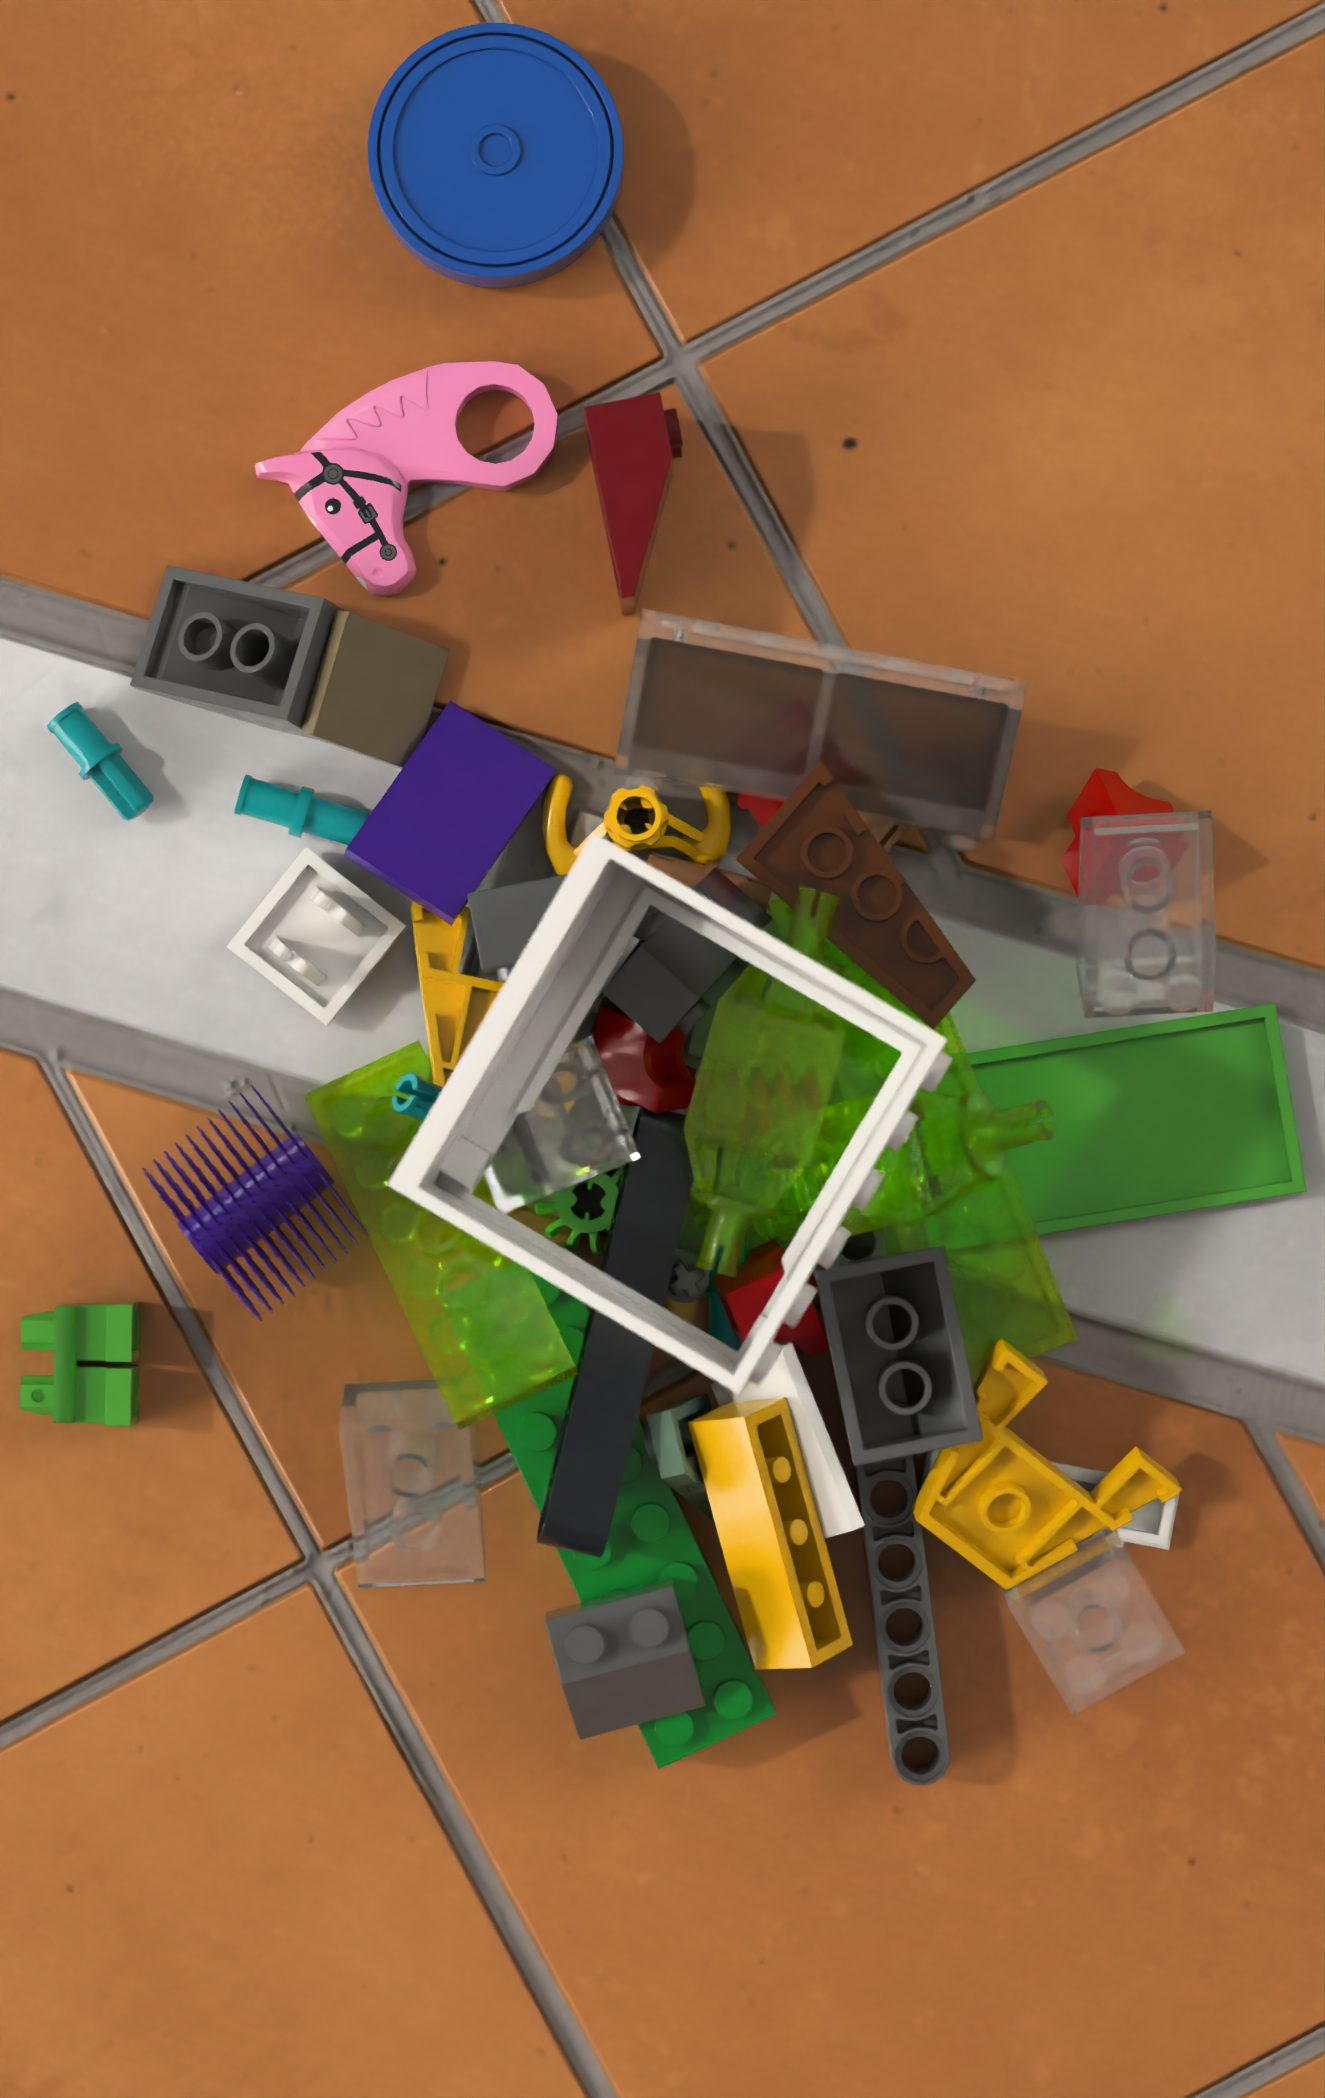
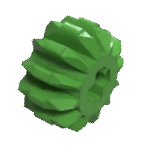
M578 1147L575 1149V1158L579 1171L572 1173L567 1163L561 1157H556L552 1160L551 1164L565 1179L560 1185L549 1178H539L537 1187L543 1191L556 1193L557 1197L554 1202L536 1204L535 1212L538 1215H545L558 1210L561 1218L545 1229L544 1232L547 1237H555L567 1225L573 1231L566 1242V1250L574 1253L579 1246L581 1234L589 1233L590 1250L593 1255H599L603 1252L599 1231L606 1229L609 1232L619 1190L617 1183L621 1181L624 1165L611 1177L604 1173L612 1159V1152L603 1149L599 1155L596 1169H588L587 1150L585 1147ZM588 1182L589 1190L596 1183L606 1193L600 1201L604 1213L595 1219H590V1212H586L585 1217L581 1218L572 1209V1206L578 1200L573 1190L581 1183Z

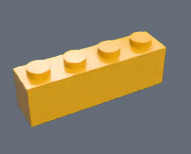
M786 1397L729 1402L689 1421L688 1426L755 1670L813 1668L852 1646V1639Z

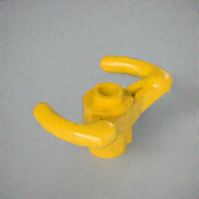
M698 756L690 761L688 771L699 787L707 808L708 824L702 832L669 814L667 806L662 803L655 790L641 785L636 789L620 788L611 796L607 810L604 813V822L592 833L602 838L609 834L613 842L612 844L628 853H642L650 850L673 848L688 856L692 862L706 865L707 859L718 861L727 852L731 832L730 803L723 782L706 757ZM558 774L551 779L543 802L542 833L546 853L559 876L569 874L592 835L591 833L577 848L571 846L567 841L565 829L566 808L573 783L569 776L564 774ZM633 810L644 812L649 819V823H645V831L638 834L632 833L630 826L624 824L625 816ZM669 827L684 836L683 839L675 835L664 836L666 828Z

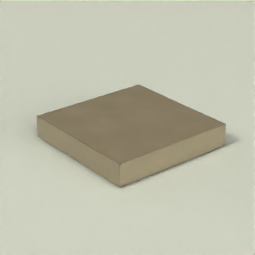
M336 610L300 733L402 769L424 738L449 649L352 612Z

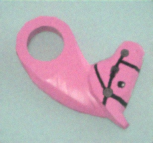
M496 361L442 363L391 380L368 392L339 411L307 441L300 452L258 462L255 464V470L258 479L289 483L295 497L312 524L345 563L359 583L372 595L390 597L399 594L414 580L417 573L413 553L404 539L403 517L408 497V487L411 483L433 482L507 491L531 481L537 477L555 453L558 414L545 384L519 365ZM492 390L511 392L522 399L532 412L535 423L532 439L524 452L510 461L496 464L479 461L468 454L459 442L456 431L459 414L466 403L479 393Z

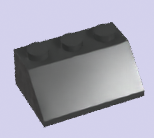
M944 1246L873 1256L834 1264L829 1269L825 1267L815 1268L814 1272L853 1465L857 1466L982 1441L983 1436Z

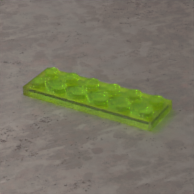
M418 1040L304 1094V1097L453 1420L460 1431L577 1375L578 1371L528 1268L388 1186L389 1181L424 1123L420 1119L398 1113L393 1109L392 1096H399L406 1100L410 1097L394 1089L398 1081L410 1072L433 1083L431 1064ZM483 1175L473 1194L500 1210Z

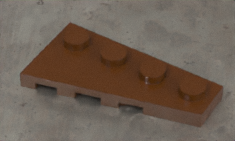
M820 761L739 854L736 861L934 1030L976 982V979L907 884V881L878 843L854 806H852L825 765Z

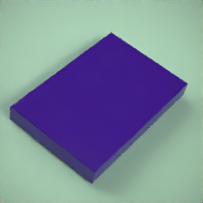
M450 700L346 848L344 856L452 926L469 901L467 893L477 890L541 797L557 770Z

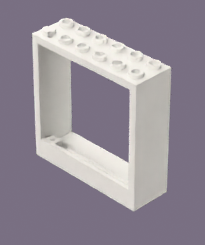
M592 833L389 1181L388 1186L739 1394L749 1381L760 1386L771 1371L784 1348L773 1341L783 1323L793 1328L799 1323L817 1292L816 1288L807 1284L816 1266L820 1264L829 1269L833 1265L851 1234V1231L841 1226L852 1205L862 1211L867 1207L885 1176L884 1173L875 1168L886 1147L896 1152L900 1151L916 1124L919 1116L909 1111V1108L921 1088L934 1093L950 1066L953 1058L943 1053L949 1040L604 838ZM651 905L903 1052L781 1259L785 1274L739 1351L724 1344L473 1194L517 1116L520 1113L531 1111Z

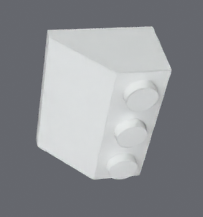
M791 1341L776 1342L784 1348L760 1386L749 1381L738 1394L718 1381L711 1383L719 1407L729 1402L786 1397L824 1539L865 1526Z

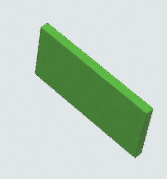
M1275 1003L950 1056L953 1060L934 1093L921 1088L909 1108V1111L919 1116L909 1134V1142L927 1248L944 1246L945 1251L1307 1192Z

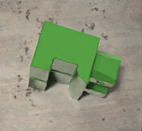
M140 1302L62 1304L55 1306V1311H46L22 1317V1350L54 1351V1375H23L21 1377V1410L42 1415H53V1423L105 1424L106 1426L126 1427L139 1423V1365H84L82 1361L133 1362L140 1359Z

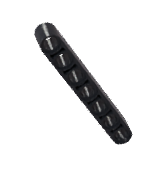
M640 1106L628 1148L600 1270L663 1307L700 1155L706 1121L702 1118L674 1111L655 1113ZM592 1306L590 1307L549 1478L536 1541L540 1544L601 1558L608 1541L654 1343Z

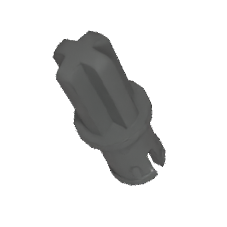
M677 1252L666 1296L676 1302L689 1303L697 1300L705 1293L709 1284V1271L707 1265L699 1256L691 1252Z

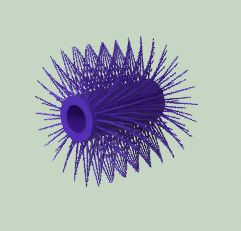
M251 1085L260 1100L289 1137L281 1142L240 1092V1095L254 1115L278 1144L270 1151L232 1102L228 1101L267 1154L260 1159L234 1125L218 1109L233 1133L256 1162L249 1167L225 1135L214 1125L210 1118H207L216 1130V1133L226 1144V1147L245 1170L238 1175L234 1167L229 1164L210 1138L197 1126L201 1136L209 1144V1147L220 1159L223 1166L233 1176L234 1179L227 1183L216 1166L211 1163L205 1153L186 1134L194 1150L223 1187L217 1191L189 1155L175 1142L179 1152L188 1162L187 1164L213 1195L206 1200L185 1171L179 1167L173 1157L171 1158L164 1151L173 1168L182 1177V1181L201 1204L197 1208L191 1199H188L180 1186L175 1183L169 1173L163 1169L159 1162L157 1163L153 1159V1162L158 1167L157 1169L166 1179L165 1181L191 1212L186 1217L152 1174H149L145 1168L142 1169L151 1181L152 1186L161 1195L160 1198L172 1210V1214L179 1221L177 1223L200 1256L216 1274H222L233 1292L237 1293L245 1306H248L252 1313L261 1321L262 1318L253 1306L254 1304L230 1275L232 1273L226 1268L228 1265L231 1264L237 1275L241 1276L260 1302L269 1311L274 1313L268 1301L261 1294L260 1289L236 1260L237 1258L243 1256L266 1288L272 1292L281 1304H284L275 1287L249 1254L248 1250L253 1248L281 1284L287 1288L290 1294L295 1296L289 1287L290 1285L282 1277L280 1271L271 1262L270 1257L259 1246L258 1242L262 1239L265 1240L288 1271L292 1273L303 1287H306L295 1269L287 1261L285 1255L268 1235L275 1231L305 1270L315 1278L316 1276L303 1260L300 1253L279 1228L284 1222L287 1223L299 1241L303 1243L319 1265L327 1271L318 1255L290 1219L294 1214H297L326 1252L338 1263L331 1250L324 1243V1240L300 1211L307 1205L346 1254H349L339 1238L311 1203L318 1196L346 1233L360 1246L321 1194L328 1188L369 1238L370 1236L332 1185L336 1182L297 1132L291 1134L269 1104Z

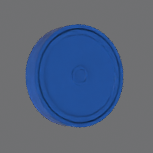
M481 23L454 29L435 37L413 52L396 69L382 90L373 111L368 136V165L377 202L385 221L400 243L416 259L437 273L458 282L490 288L514 287L540 281L568 267L581 257L603 232L613 214L622 186L624 170L623 135L617 108L608 88L590 63L577 51L552 35L534 28L509 23Z

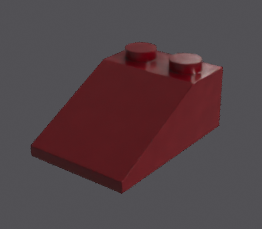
M660 392L583 407L585 430L622 615L635 613L672 479L673 459L682 457L681 446H683L676 408L664 410Z

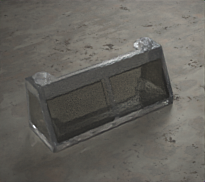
M643 609L614 771L617 775L626 776L625 787L631 789L645 785L654 789L656 793L661 794L664 783L676 784L679 782L785 802L815 766L822 761L861 817L927 829L928 832L940 835L939 847L976 853L977 843L988 845L994 838L1027 681Z

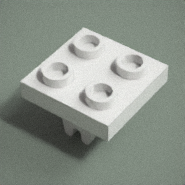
M305 847L227 945V948L329 1027L406 930L407 926Z

